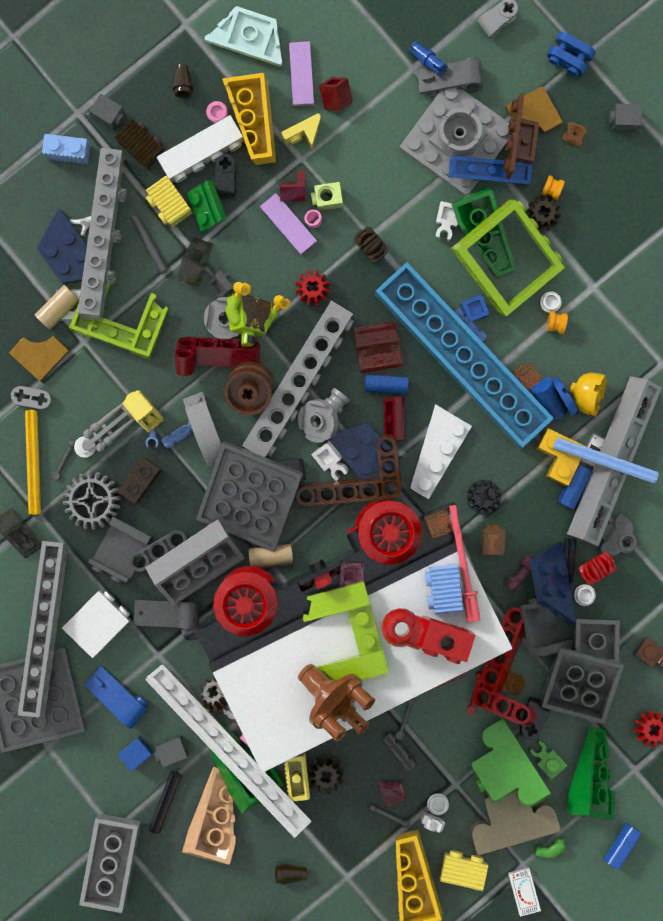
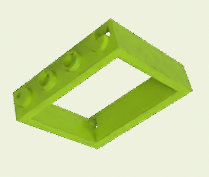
M508 200L450 248L498 313L506 317L565 268L561 263L563 261L561 256L550 248L549 245L551 243L549 239L539 233L537 230L538 224L534 219L526 215L525 206L516 200ZM513 212L552 266L506 303L467 249Z

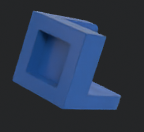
M482 294L460 304V308L464 310L469 323L480 318L484 319L489 315Z
M138 736L118 754V757L130 771H133L153 753V750L141 736Z

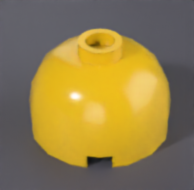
M593 372L585 373L579 377L577 383H572L570 395H573V401L579 411L591 416L598 414L601 406L597 404H599L605 394L606 375Z

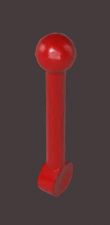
M477 671L475 674L476 683L474 691L476 689L482 671ZM473 695L471 704L467 708V713L470 715L475 713Z

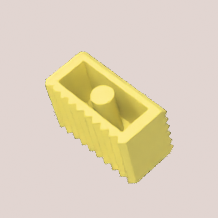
M167 175L146 189L148 194L146 197L152 208L157 206L161 212L158 216L165 225L169 223L171 227H174L192 214L190 207Z
M140 391L131 392L122 403L133 418L148 433L164 421L159 411Z
M303 752L284 762L287 796L292 801L310 799L306 755Z
M450 850V853H444L439 879L441 882L483 891L488 864L481 856L471 855V858L463 856L462 852Z

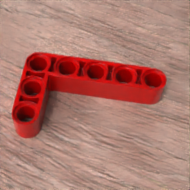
M513 607L507 611L501 625L506 636L511 632L513 634V640L510 643L512 649L504 653L505 660L503 663L498 662V656L486 662L473 693V701L477 706L514 723L531 725L536 719L535 710L526 704L501 694L525 634L523 616L519 623L515 624L514 622L515 614L520 613L522 616V611L520 608ZM495 672L497 680L492 684L489 678ZM487 692L489 700L484 704L481 698ZM503 701L508 703V709L505 712L501 710V703ZM525 709L528 712V717L525 721H522L520 713Z

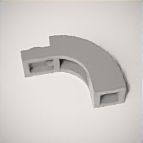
M203 392L184 398L183 402L193 433L210 470L214 468L222 441L216 430Z

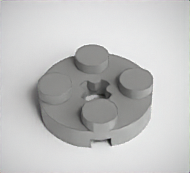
M227 297L216 299L207 306L204 312V324L208 332L215 338L233 339L240 335L231 332L229 322L223 324L219 320L226 313Z
M322 399L311 400L301 407L298 413V425L300 430H304L305 437L316 443L335 437L338 429L337 408ZM317 417L321 419L320 426H318V422L315 421V418Z

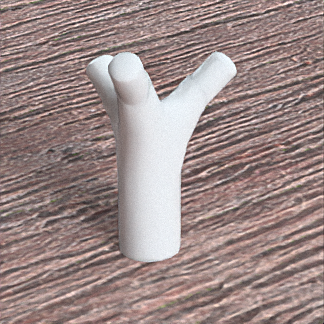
M91 216L70 220L71 224L83 226L81 236H84L86 230L90 227Z

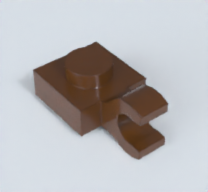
M646 637L634 655L651 667L655 663L663 667V648Z

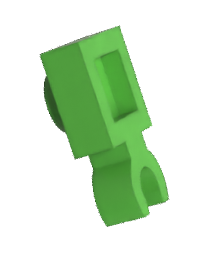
M538 740L537 742L541 746V750L535 752L532 748H529V751L533 756L540 757V760L536 762L537 765L553 780L567 765L553 749L546 752L545 744Z

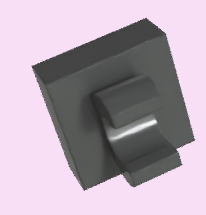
M219 271L208 282L217 298L226 297L236 283L235 281L233 283L228 281L229 272L223 274L222 271Z

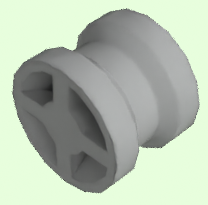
M333 388L331 396L326 398L325 401L330 405H334L338 413L341 414L343 411L342 407L348 404L350 399Z

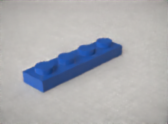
M452 155L450 156L448 177L529 185L531 184L532 165L516 161L514 173L510 179H505L506 171H503L504 160Z

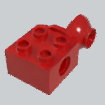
M403 608L390 611L383 619L381 628L383 637L389 644L395 647L407 646L416 650L422 648V651L427 655L437 657L438 654H441L447 658V661L455 664H460L461 661H468L476 636L471 630L427 616L420 617L410 610ZM400 622H404L408 626L404 634H397L395 632V627ZM444 637L451 638L448 645L441 646V640Z

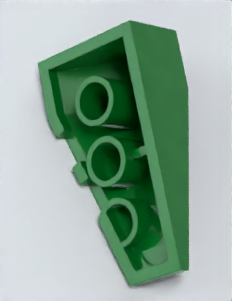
M488 187L468 193L451 204L457 224L465 235L469 234L498 209L493 191ZM500 221L473 244L496 277L517 270L503 223Z
M219 723L225 729V731L256 762L251 750L246 748L240 742V739L236 735H234L229 729H227L222 723ZM209 748L230 796L243 814L259 805L261 802ZM273 768L265 771L280 788L283 787L284 784Z
M595 727L589 728L568 793V815L614 820L615 796L614 791H611L609 786V779L612 778L611 770H608L606 763L609 757L606 730Z

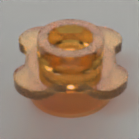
M569 122L567 124V131L563 134L562 138L565 142L570 141L575 146H580L587 129L574 122Z
M512 671L508 672L506 681L502 685V690L505 692L510 691L513 695H517L524 688V677L522 675L517 676Z

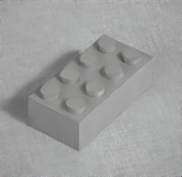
M217 519L145 568L154 585L174 606L245 558L235 541Z
M100 813L95 818L80 897V906L118 913L124 911L142 821Z

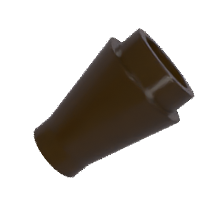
M186 64L176 66L172 90L175 92V96L179 98L190 97L193 91L189 67Z
M283 863L275 866V882L281 883V886L307 880L306 867Z

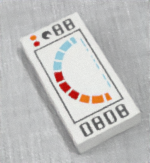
M529 867L509 872L508 875L520 917L541 911Z

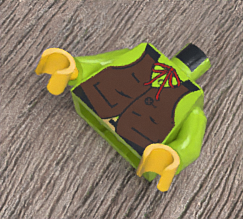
M236 282L233 285L236 293L227 297L225 312L229 320L231 332L242 335L241 345L252 347L254 346V338L267 333L270 325L280 313L279 309H287L290 306V300L277 295L274 297V307H272V303L248 295L251 291L249 284Z

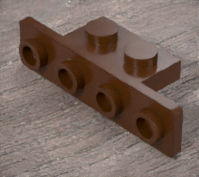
M522 93L519 94L516 100H513L511 105V112L514 114L508 126V132H511V136L508 138L505 151H508V158H505L503 164V171H506L505 179H510L514 173L516 161L532 165L535 159L539 122L521 119L524 94Z

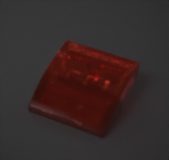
M396 322L354 328L361 373L403 366Z

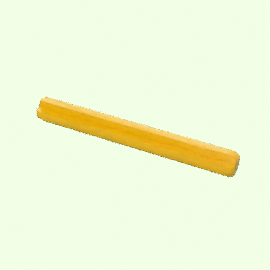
M26 410L29 515L41 514L38 413L36 410Z

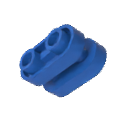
M559 32L555 39L559 47L551 46L547 53L548 61L554 66H561L567 69V72L574 77H578V75L583 76L588 68L584 60L592 61L596 51L590 45L566 32Z

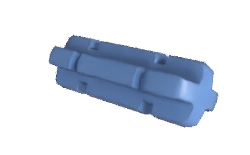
M458 308L455 311L456 315L482 342L487 338V335L482 330H479L480 327L474 321L468 322L462 308Z
M190 422L173 431L172 435L162 438V443L167 449L175 445V442L178 443L192 434L193 430Z

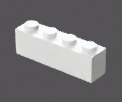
M231 115L157 156V159L172 183H179L187 178V174L193 171L196 173L204 169L205 164L208 162H216L220 155L229 150L231 152L236 151L242 146L244 140Z

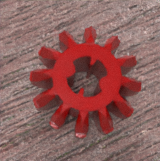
M307 270V278L300 274L299 278L302 282H295V286L299 287V289L295 290V294H302L299 298L300 302L307 298V306L311 305V300H314L315 305L318 306V298L325 302L326 297L323 294H330V290L326 288L330 286V281L323 282L326 279V275L323 274L318 277V270H315L314 276H311L310 270ZM311 284L312 286H314L316 284L317 291L315 292L314 290H312L309 292L308 285Z
M603 552L581 565L578 570L581 573L582 579L587 584L592 585L615 572L617 567L609 553Z
M649 710L648 717L641 713L640 717L643 720H635V723L640 726L634 728L635 733H640L636 739L638 741L643 740V745L646 747L651 743V746L656 748L657 741L663 745L662 713L657 712L654 715L653 711ZM651 725L655 726V728H654L655 732H654V733H651V732H650V730H651V729H650V726H651Z

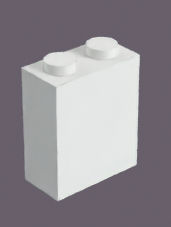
M98 591L62 627L92 658L96 657L131 621L128 617L130 613L123 606L118 607L113 602L115 598L108 591Z

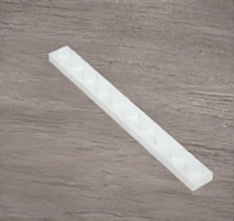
M163 664L147 676L146 681L294 838L311 823V820L265 772H261L258 764Z

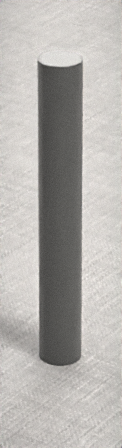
M138 215L132 216L130 220L160 274L166 272L168 269Z

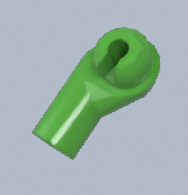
M555 838L554 844L550 847L536 845L535 856L549 859L556 858L565 852V840L563 838Z

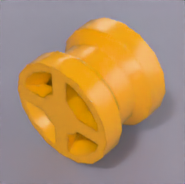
M549 175L541 195H549L557 201L565 181H557L553 176Z
M550 311L546 331H558L559 334H564L568 314L563 313L560 315L555 311Z

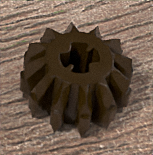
M547 195L543 197V200L537 196L535 202L530 201L528 203L530 208L525 211L527 215H530L528 217L534 219L538 224L539 232H542L544 227L547 231H550L552 229L551 225H558L556 219L561 218V214L557 212L561 208L560 205L553 206L556 200L553 198L548 202ZM541 210L543 213L547 212L546 217L539 215Z
M371 227L360 230L354 237V242L371 263L381 261L388 253L386 244Z
M215 676L212 682L206 680L207 685L200 687L203 693L198 695L202 700L200 704L210 713L216 712L221 714L223 709L229 711L228 703Z
M324 756L322 757L323 764L316 759L314 761L316 767H309V771L315 774L308 775V779L315 780L311 783L312 788L319 785L318 793H321L323 788H326V794H330V787L334 791L338 790L335 783L343 784V780L339 777L344 776V771H337L341 768V763L333 766L335 758H331L330 762L326 763L327 759ZM323 771H326V773L328 771L331 772L329 780H326V777L322 779Z

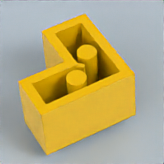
M547 428L544 430L536 447V450L554 458L546 478L563 486H569L581 458L554 449V442L556 438H561L581 446L584 445Z

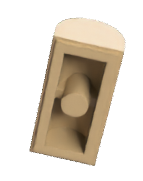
M63 285L37 311L35 316L51 330L79 302V298L66 285Z
M291 543L278 545L275 552L263 547L249 548L250 566L270 568L294 565Z

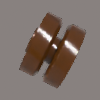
M246 361L236 365L231 370L224 388L228 406L242 415L261 413L271 400L274 379L271 372L260 363Z

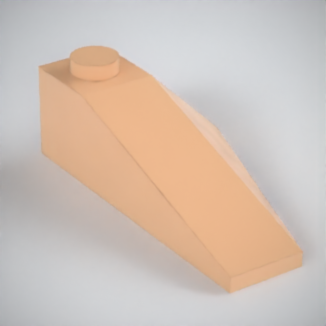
M216 767L212 768L189 827L182 853L230 865L236 844V836L234 835L235 815H233L234 800L230 796L219 769Z

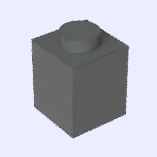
M101 93L89 111L93 118L113 130L117 125L120 126L125 118L123 107Z
M616 104L610 110L609 123H612V130L637 131L641 127L642 104Z
M182 735L157 744L155 747L156 751H154L156 761L161 763L163 767L189 756Z

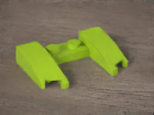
M108 277L106 297L112 282L110 277ZM151 293L138 328L135 330L105 318L102 321L81 319L78 315L77 306L69 328L71 332L90 339L95 338L130 351L131 354L151 360L168 308L165 307L162 310L155 302L157 296Z
M364 581L307 596V600L311 601L309 615H303V621L306 622L348 611L359 655L316 666L317 669L321 672L325 671L332 680H338L348 674H356L361 680L389 673Z

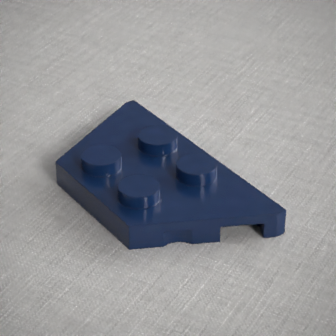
M58 209L37 250L62 284L73 283L78 280L82 281L87 245L61 209Z
M368 423L336 432L335 437L326 440V442L330 441L342 456V459L361 479L380 477L377 443L380 436ZM385 441L382 442L384 449H391ZM385 462L384 468L391 471L393 462ZM367 485L374 493L376 492V488L373 485Z
M559 542L532 558L530 565L537 603L548 608L554 615H562L566 618L565 622L567 624H572L576 622L563 543Z

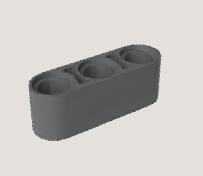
M173 531L131 556V568L139 572L146 570L145 567L160 558L152 553L155 545L163 546L165 555L177 547L171 543V537L174 534H180L183 537V542L187 540L186 535L181 531ZM138 555L143 556L146 560V564L142 568L134 565V558Z

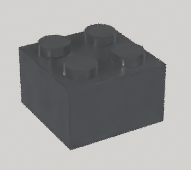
M576 619V622L573 623L574 648L572 650L619 663L620 620Z

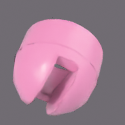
M310 210L305 215V222L311 228H318L322 223V216L319 211Z

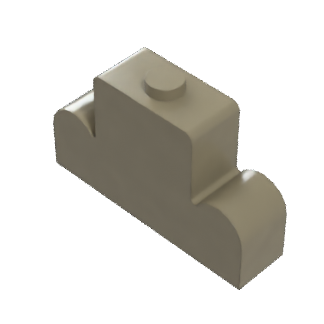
M518 791L496 804L491 802L487 794L483 795L489 822L477 820L471 825L470 829L477 855L561 832L556 812L546 802H540L533 809L532 807L526 808L522 806L517 799Z

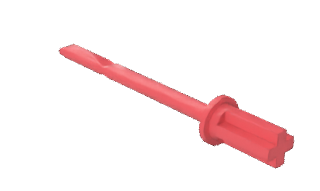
M451 505L449 508L465 593L461 595L467 623L480 621L476 596L478 591L472 592L457 508L456 505Z

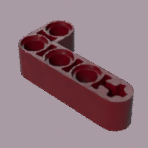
M181 337L178 339L175 349V372L180 376H189L195 372L196 365L235 367L246 361L260 363L261 345L255 340L254 346L245 347L241 345V339Z

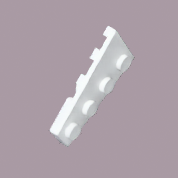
M436 404L410 489L427 499L430 498L472 427Z

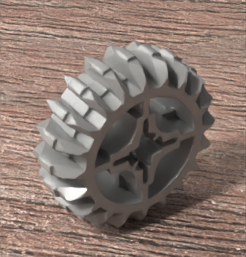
M88 472L87 479L84 474H79L81 481L79 482L76 478H73L72 482L75 486H66L71 490V493L64 492L63 496L69 497V501H63V505H70V508L65 509V513L73 512L69 519L74 520L78 518L75 523L77 526L81 525L84 521V529H88L90 523L91 528L96 529L97 522L103 528L105 527L104 519L110 523L111 518L109 515L114 517L118 515L112 510L113 508L120 509L121 507L115 504V500L119 501L121 497H114V494L118 493L119 488L111 489L115 482L110 481L107 484L109 477L106 475L100 480L101 473L97 472L93 478L92 472ZM94 483L101 485L106 490L108 496H99L96 488H94ZM87 484L88 488H86L85 496L76 499L78 491ZM92 494L94 495L93 498L102 499L101 501L94 502L92 507L90 503L82 502L91 499ZM108 503L105 512L97 517L96 513H98L99 505ZM76 505L86 506L88 513H90V518L83 516L78 511Z

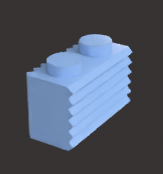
M45 134L42 153L48 160H60L61 162L64 160V162H73V164L76 162L77 164L85 163L87 165L89 163L91 144L84 138Z
M448 564L428 567L429 572H425L426 587H431V595L427 596L429 610L433 609L435 615L463 612L458 565Z

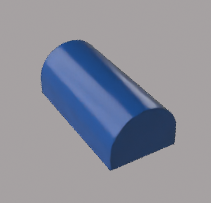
M367 375L365 378V392L407 394L409 379L407 377Z
M548 376L530 388L536 400L554 418L552 421L560 420L566 415L567 409Z
M578 465L569 486L564 487L557 504L574 510L592 471Z
M626 823L603 860L615 869H620L640 838L641 832Z

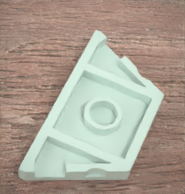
M236 6L227 18L217 24V28L205 36L204 40L207 43L282 67L277 22L274 18Z

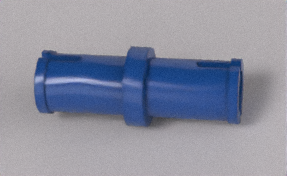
M418 41L411 44L414 50L409 47V53L417 57L423 66L429 67L438 76L446 72L442 67L447 69V64L437 58L432 50H427Z

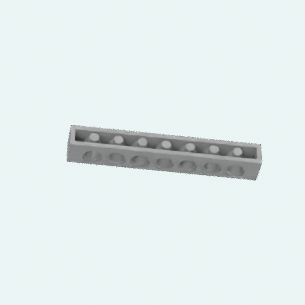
M333 301L329 303L242 447L263 457H272L277 449L274 446L278 439L282 440L288 431L285 428L289 420L293 422L299 411L296 410L300 402L303 404L306 402L310 395L307 391L311 384L314 386L317 384L321 377L319 371L322 366L326 368L331 361L330 353L333 348L337 350L343 341L341 335L344 330L348 332L354 323V320H352L353 313ZM330 323H336L339 326V330L331 333L327 330V326ZM325 341L328 344V348L325 351H319L316 348L317 342ZM306 360H316L317 366L314 369L306 368ZM301 376L305 378L306 383L303 387H296L294 385L296 377ZM288 394L295 398L294 403L290 406L285 405L282 401L283 397ZM277 412L284 416L283 421L279 424H275L271 420L272 415ZM267 430L272 433V439L269 442L261 440L260 435L263 431Z
M42 541L18 715L45 718L69 547L64 543Z

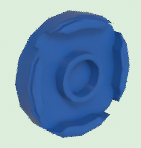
M554 378L552 380L554 387L571 417L579 414L578 408L560 378Z

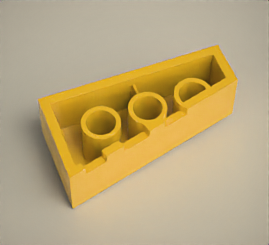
M264 73L223 78V83L233 106L251 160L255 165L276 163L267 77Z

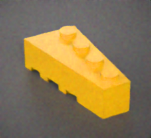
M419 830L398 834L396 839L400 921H441L443 911Z

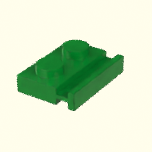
M206 180L205 183L187 192L201 232H206L220 224V222L227 220L213 180Z

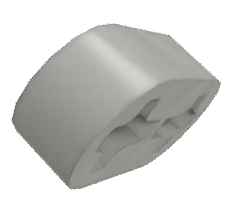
M18 386L11 392L12 401L20 406L46 410L52 405V396L44 390ZM24 390L23 393L29 395L30 398H23L21 402H19L20 400L16 397L17 393L20 394L21 391ZM42 394H44V398L47 399V403L44 402L42 406H40V402L35 401L34 397L40 398L42 397Z

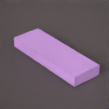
M310 41L289 43L293 107L313 106Z
M276 193L260 206L261 210L300 255L317 243V240L283 201H280V197Z

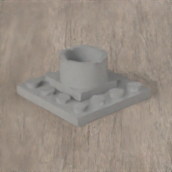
M460 87L441 90L399 146V149L465 196L471 193L479 180L449 178L450 156L496 159L506 145L508 138H510L511 132H508L509 122Z

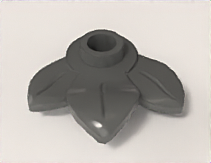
M618 514L615 524H607L602 539L605 541L600 548L602 552L615 556L620 552L631 553L636 549L637 538L632 534L633 524L627 517ZM624 539L630 541L629 546L625 547L623 545Z

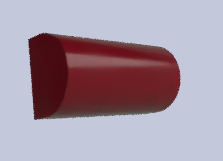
M385 398L383 400L384 434L395 436L397 441H405V398Z

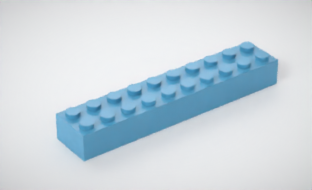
M408 262L375 291V296L519 449L523 448L554 419Z

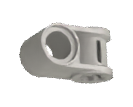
M503 0L480 16L477 22L488 37L493 38L515 20L518 5L514 0ZM504 9L507 11L512 10L511 14L509 12L504 13Z

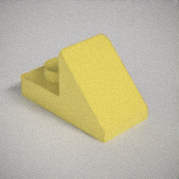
M318 113L281 132L285 145L289 143L291 145L296 144L302 140V136H305L311 149H313L321 124L320 114Z

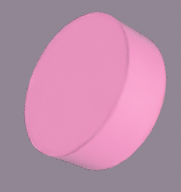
M215 101L207 107V117L214 124L228 116L227 107L222 102Z

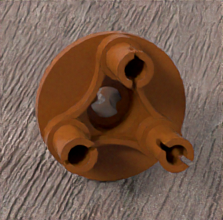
M308 664L301 670L298 679L315 698V705L311 710L309 721L316 729L324 728L335 741L343 738L347 731L336 721L339 718L343 722H347L359 735L365 732L358 725L359 723L367 730L369 722L356 712V707L353 703L356 701L366 711L373 706L375 698L362 688V680L356 674H348L338 680H331L313 664Z

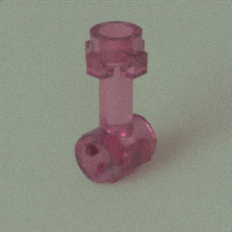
M526 554L519 562L522 568L513 578L509 576L506 579L505 586L512 592L519 591L522 588L519 583L529 572L532 574L530 560L534 558L533 555Z

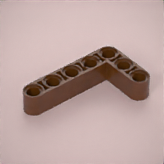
M384 434L377 443L380 477L303 484L296 494L297 502L302 506H315L396 498L402 488L397 439L391 434ZM384 440L391 441L393 448L390 450L384 449L382 442ZM387 461L393 462L395 469L392 471L386 470L384 463ZM390 482L395 483L398 489L390 492L387 490L386 484ZM373 485L376 488V492L373 494L367 493L365 486ZM347 486L352 487L355 494L351 496L346 495L344 488ZM323 489H331L333 496L330 498L324 496ZM302 491H310L312 498H303Z

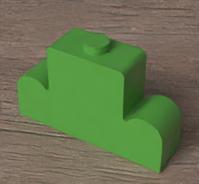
M504 719L485 729L482 735V743L491 752L472 763V771L477 777L475 783L481 792L485 791L494 804L518 791L517 799L526 808L534 807L550 797V791Z

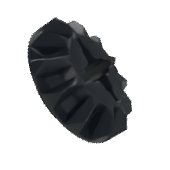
M477 481L468 490V504L477 513H491L497 509L501 502V492L492 481ZM488 488V496L493 501L485 500L481 506V497L476 495V493H484Z

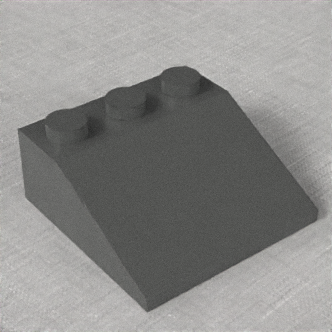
M560 647L540 695L541 707L605 724L624 664Z

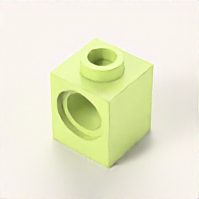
M340 182L314 186L315 192L311 193L312 204L317 205L318 211L343 207ZM326 192L330 193L332 199L323 201L321 195Z

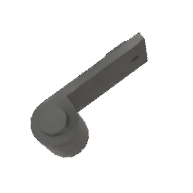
M475 57L447 63V69L442 67L446 72L441 76H438L429 67L418 69L420 94L462 87L467 92H474L483 88L482 64Z
M135 600L133 626L181 628L182 633H187L199 625L200 603L179 602L173 606L169 601Z

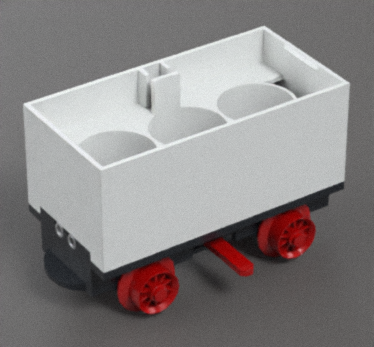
M386 499L373 501L361 510L356 518L355 527L345 533L351 544V550L327 562L321 559L309 565L311 570L282 584L276 583L268 572L259 567L244 566L235 569L225 577L215 593L213 607L216 616L183 635L186 641L200 640L210 661L209 666L262 773L333 738L324 728L316 729L309 721L311 710L315 705V698L299 681L298 675L301 670L308 664H313L316 667L359 655L348 611L304 622L303 615H309L311 601L307 600V596L364 581L389 670L387 674L362 680V688L375 698V703L366 711L356 701L353 705L356 707V712L366 721L512 649L466 553L472 592L478 591L476 596L481 620L467 623L463 598V612L435 615L433 609L429 610L427 596L431 595V587H426L425 572H429L428 567L457 564L461 594L465 593L455 535L446 518L451 514L449 506L456 505L455 502H450L436 509L434 508L417 517L411 508L401 502ZM403 608L410 610L420 617L427 616L471 630L476 636L468 661H461L460 664H455L447 661V658L441 654H438L437 657L427 655L422 651V648L416 650L407 646L395 647L389 644L382 634V621L390 611ZM404 622L398 623L395 627V632L397 634L406 633L408 629L407 624ZM444 637L441 640V646L448 645L451 638ZM323 671V673H324L329 679H331V678L326 674V672ZM340 718L336 720L347 731L352 729L347 722H343Z

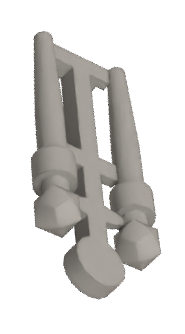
M121 403L97 423H93L90 429H86L83 432L85 438H90L92 434L94 437L91 440H84L82 448L85 451H90L93 448V444L98 441L100 443L96 445V450L102 452L105 446L108 447L112 444V441L136 420ZM120 409L124 411L108 426L105 425ZM126 416L131 419L112 434L111 429ZM100 427H102L103 430H102L101 432H99L98 434H96V432L100 429ZM106 433L109 435V437L107 436L106 438L101 440V437Z

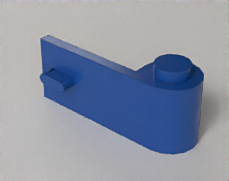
M100 666L84 684L130 729L134 727L149 709L147 706L148 701L141 695L136 697L130 694L103 666Z

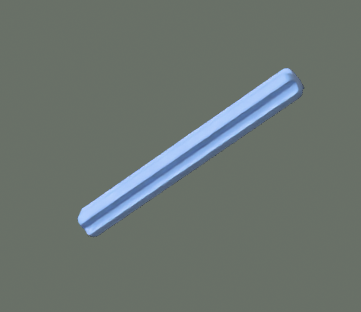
M556 438L553 448L651 483H656L659 473L654 470L561 438Z

